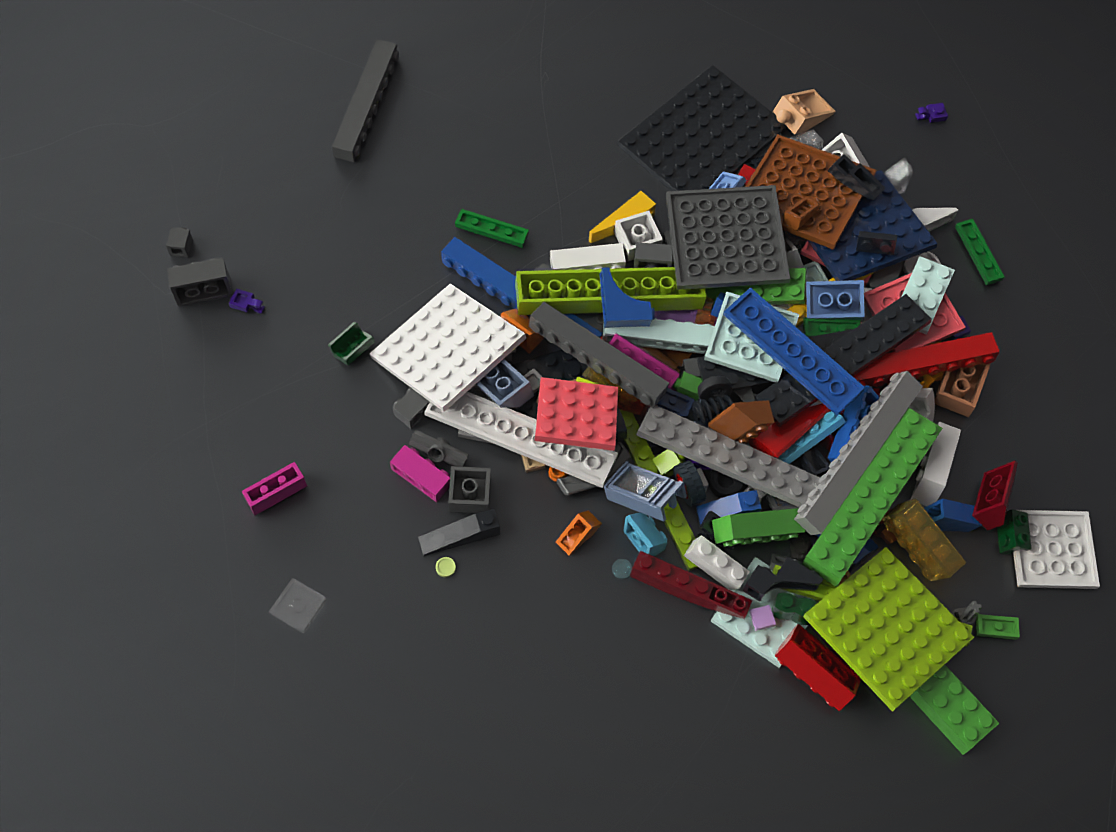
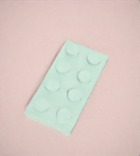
M921 256L918 258L902 296L907 294L932 318L931 323L919 331L927 335L955 270Z

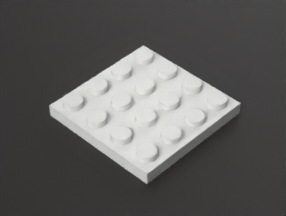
M1018 510L1028 514L1032 548L1029 551L1018 549L1013 552L1018 587L1098 589L1100 587L1089 512Z

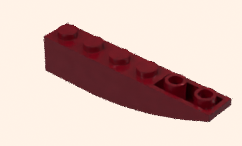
M643 551L639 552L630 577L665 593L745 619L753 601Z

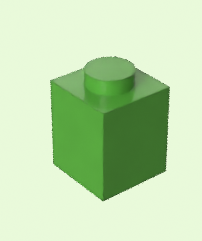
M683 372L681 377H678L675 381L673 388H675L676 392L691 397L696 401L699 399L698 386L702 380L697 376Z

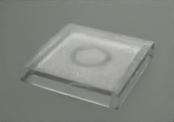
M292 578L269 612L295 629L305 633L327 599Z

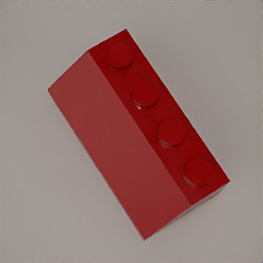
M822 403L806 408L780 427L774 421L767 431L760 432L758 437L750 439L749 444L754 449L778 458L823 418L830 409Z
M797 624L780 645L775 657L780 664L787 666L793 671L798 679L807 683L814 693L821 695L829 706L835 707L838 711L842 710L856 696L861 678L806 629Z

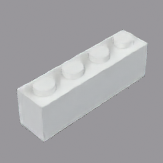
M622 243L550 251V264L553 270L602 269V267L618 269L625 268L626 264Z

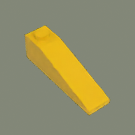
M642 191L638 192L589 232V242L593 243L614 235L615 221L646 211H650L653 218L656 203Z

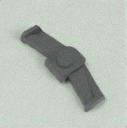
M621 441L615 447L614 451L618 452V457L607 480L632 457ZM572 475L562 479L559 478L556 481L564 495H571L598 487Z

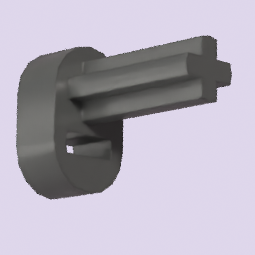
M972 601L968 607L954 609L950 613L955 618H960L959 622L972 625L976 621V615L980 612L979 610L982 608V605Z

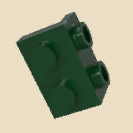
M353 322L331 341L328 346L336 359L346 365H350L375 340L373 336L361 330L357 322Z
M1014 509L1007 511L1004 524L997 527L1000 554L1007 555L1018 549L1031 550L1028 514Z

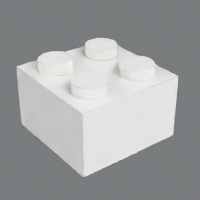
M650 211L615 221L614 233L618 242L623 244L624 255L627 261L634 260L636 242L662 244L663 242Z

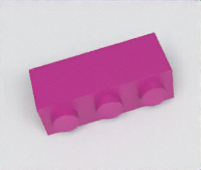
M404 445L390 461L391 470L435 502H438L450 487L449 473L443 469L439 470L430 459L421 457L420 453L413 447L409 448Z
M293 462L244 489L242 493L254 515H257L307 487V484L298 466Z

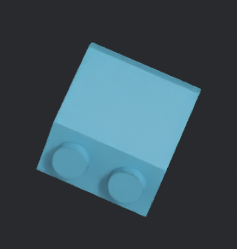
M640 512L626 516L623 532L639 552L643 551L655 557L666 549L667 537L662 531H658L652 517Z

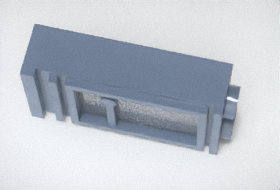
M626 461L618 468L614 475L603 485L608 500L663 522L666 520L664 507L669 504V507L674 509L677 505L676 496L684 499L687 497L683 481L677 482L630 464L629 461Z

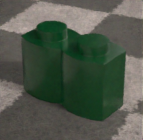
M781 592L777 594L773 601L772 613L775 618L780 620H792L800 625H811L803 616L817 602L809 598H797L790 593Z

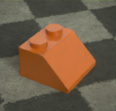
M517 309L501 313V318L525 333L526 339L518 346L529 354L544 339L542 335L535 333L529 328L530 319L527 315H518Z

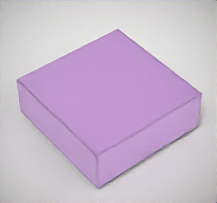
M770 605L749 611L755 631L776 625Z

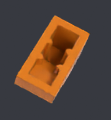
M589 510L578 513L556 540V543L569 556L573 555L586 540L594 535L602 523Z

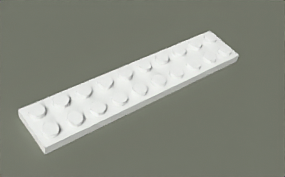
M466 392L445 412L431 402L425 410V415L601 488H603L618 457V452L612 450L535 441L536 419L507 407L500 408L496 403L470 392Z

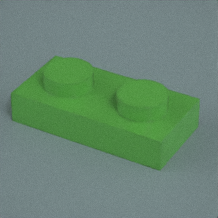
M978 614L976 616V636L1017 640L1020 637L1019 618Z

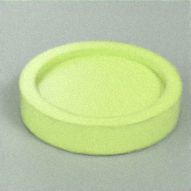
M443 557L436 563V572L441 577H450L456 570L455 562L449 557Z

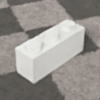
M702 535L693 540L684 554V557L731 591L732 589L740 588L750 573L749 570Z

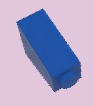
M941 499L917 511L919 530L969 532L982 525L972 516L975 506L947 499Z

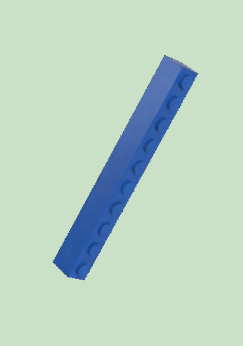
M454 237L441 251L443 264L455 269L460 276L470 279L474 285L485 289L489 295L499 298L504 305L517 309L516 276ZM564 314L599 338L603 336L602 332L576 315Z

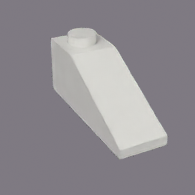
M915 208L912 211L925 228L931 231L953 221L958 209Z

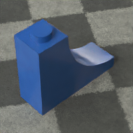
M602 267L599 276L604 328L650 326L652 320L655 319V310L651 308V302L640 301L626 295L614 282L610 267Z

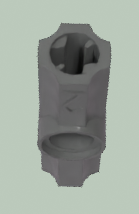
M417 430L414 431L409 442V446L428 454L430 460L434 462L444 461L455 467H464L469 456L468 453L450 446L445 438L435 439Z

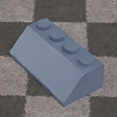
M505 359L476 383L500 408L520 407L534 396L530 382Z

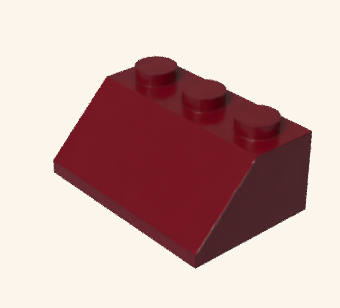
M1016 460L987 471L983 475L972 516L987 530L1000 527L1005 522L1018 465Z

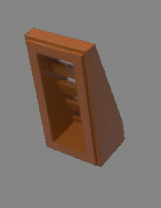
M805 197L785 211L783 223L798 230L816 213L821 205Z

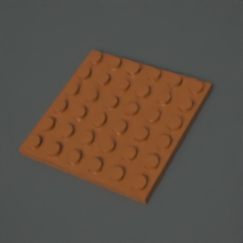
M779 134L775 137L745 186L775 185L782 230L833 250L863 198L862 195L845 186L828 172L833 163L840 158L839 156ZM864 166L875 177L876 170ZM808 197L820 204L821 206L816 213L798 230L783 223L785 211L803 198Z

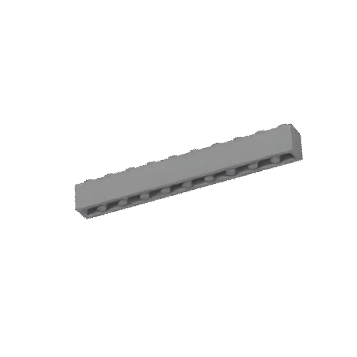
M908 371L897 372L890 378L889 385L880 392L881 396L870 406V412L861 419L860 426L852 432L849 442L840 449L837 459L830 463V469L821 476L818 486L809 493L806 503L799 507L798 514L794 520L810 535L822 534L923 386Z

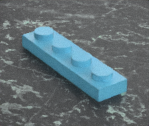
M832 411L826 413L823 418L777 459L790 464L846 423V421L840 414L836 416Z

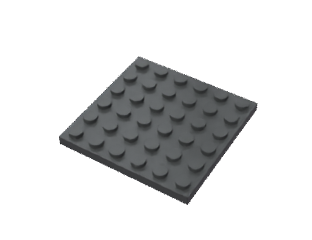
M775 185L666 192L677 290L790 282Z

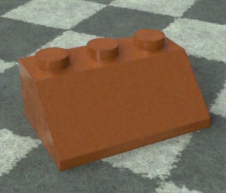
M769 400L733 403L708 422V427L739 443L748 444L750 439L758 437L760 432L767 431L768 427L774 423Z

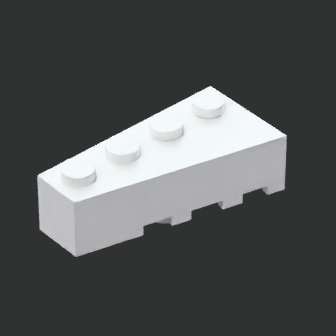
M939 422L937 425L943 429L921 460L920 466L922 467L916 476L917 482L911 497L912 501L925 506L937 502L946 486L961 432L960 429Z

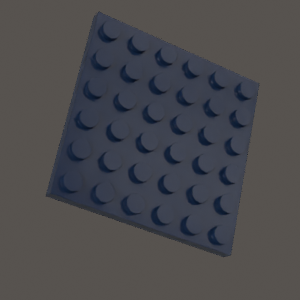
M881 170L876 172L875 178L886 189L874 200L863 196L834 250L808 240L836 281L855 280L937 248L938 243ZM859 231L897 235L894 255L856 251Z

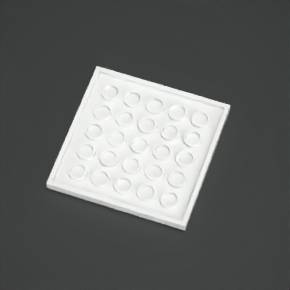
M449 284L369 354L374 361L445 412L526 339V335L452 284Z

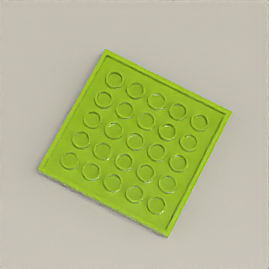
M887 547L803 616L892 712L974 638Z

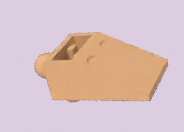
M814 89L782 96L773 110L778 122L785 124L794 134L808 131L836 112Z

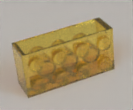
M916 498L897 504L883 517L882 520L885 522V527L896 536L899 545L907 550L910 554V559L918 564L922 574L930 581L950 578L966 564L962 556Z

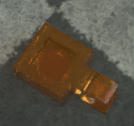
M706 297L704 309H698L694 324L714 325L715 316L710 315L714 299Z

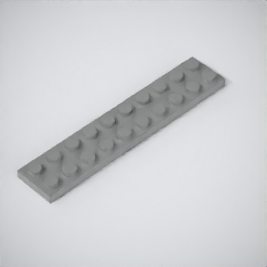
M657 405L654 408H649L636 434L641 438L797 507L806 503L809 493L819 484L820 477L743 443H739L736 440H732L725 435Z

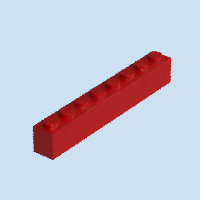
M990 332L887 353L853 377L863 386L879 387L889 383L890 378L897 372L908 371L917 379L923 375L929 374L932 376L943 371L952 372L962 367L971 368L977 364H990L996 360L1000 351L993 333Z

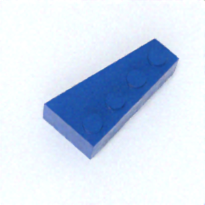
M864 386V391L845 408L842 417L846 423L837 430L828 455L830 462L837 459L840 449L849 442L852 432L860 426L861 419L870 412V406L879 399V396L870 386Z

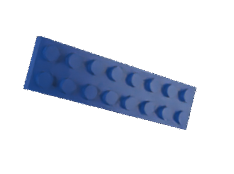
M751 287L724 311L723 315L836 416L864 391L865 387Z

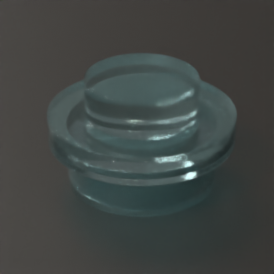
M618 559L613 563L612 572L617 578L625 579L631 574L632 565L629 561Z

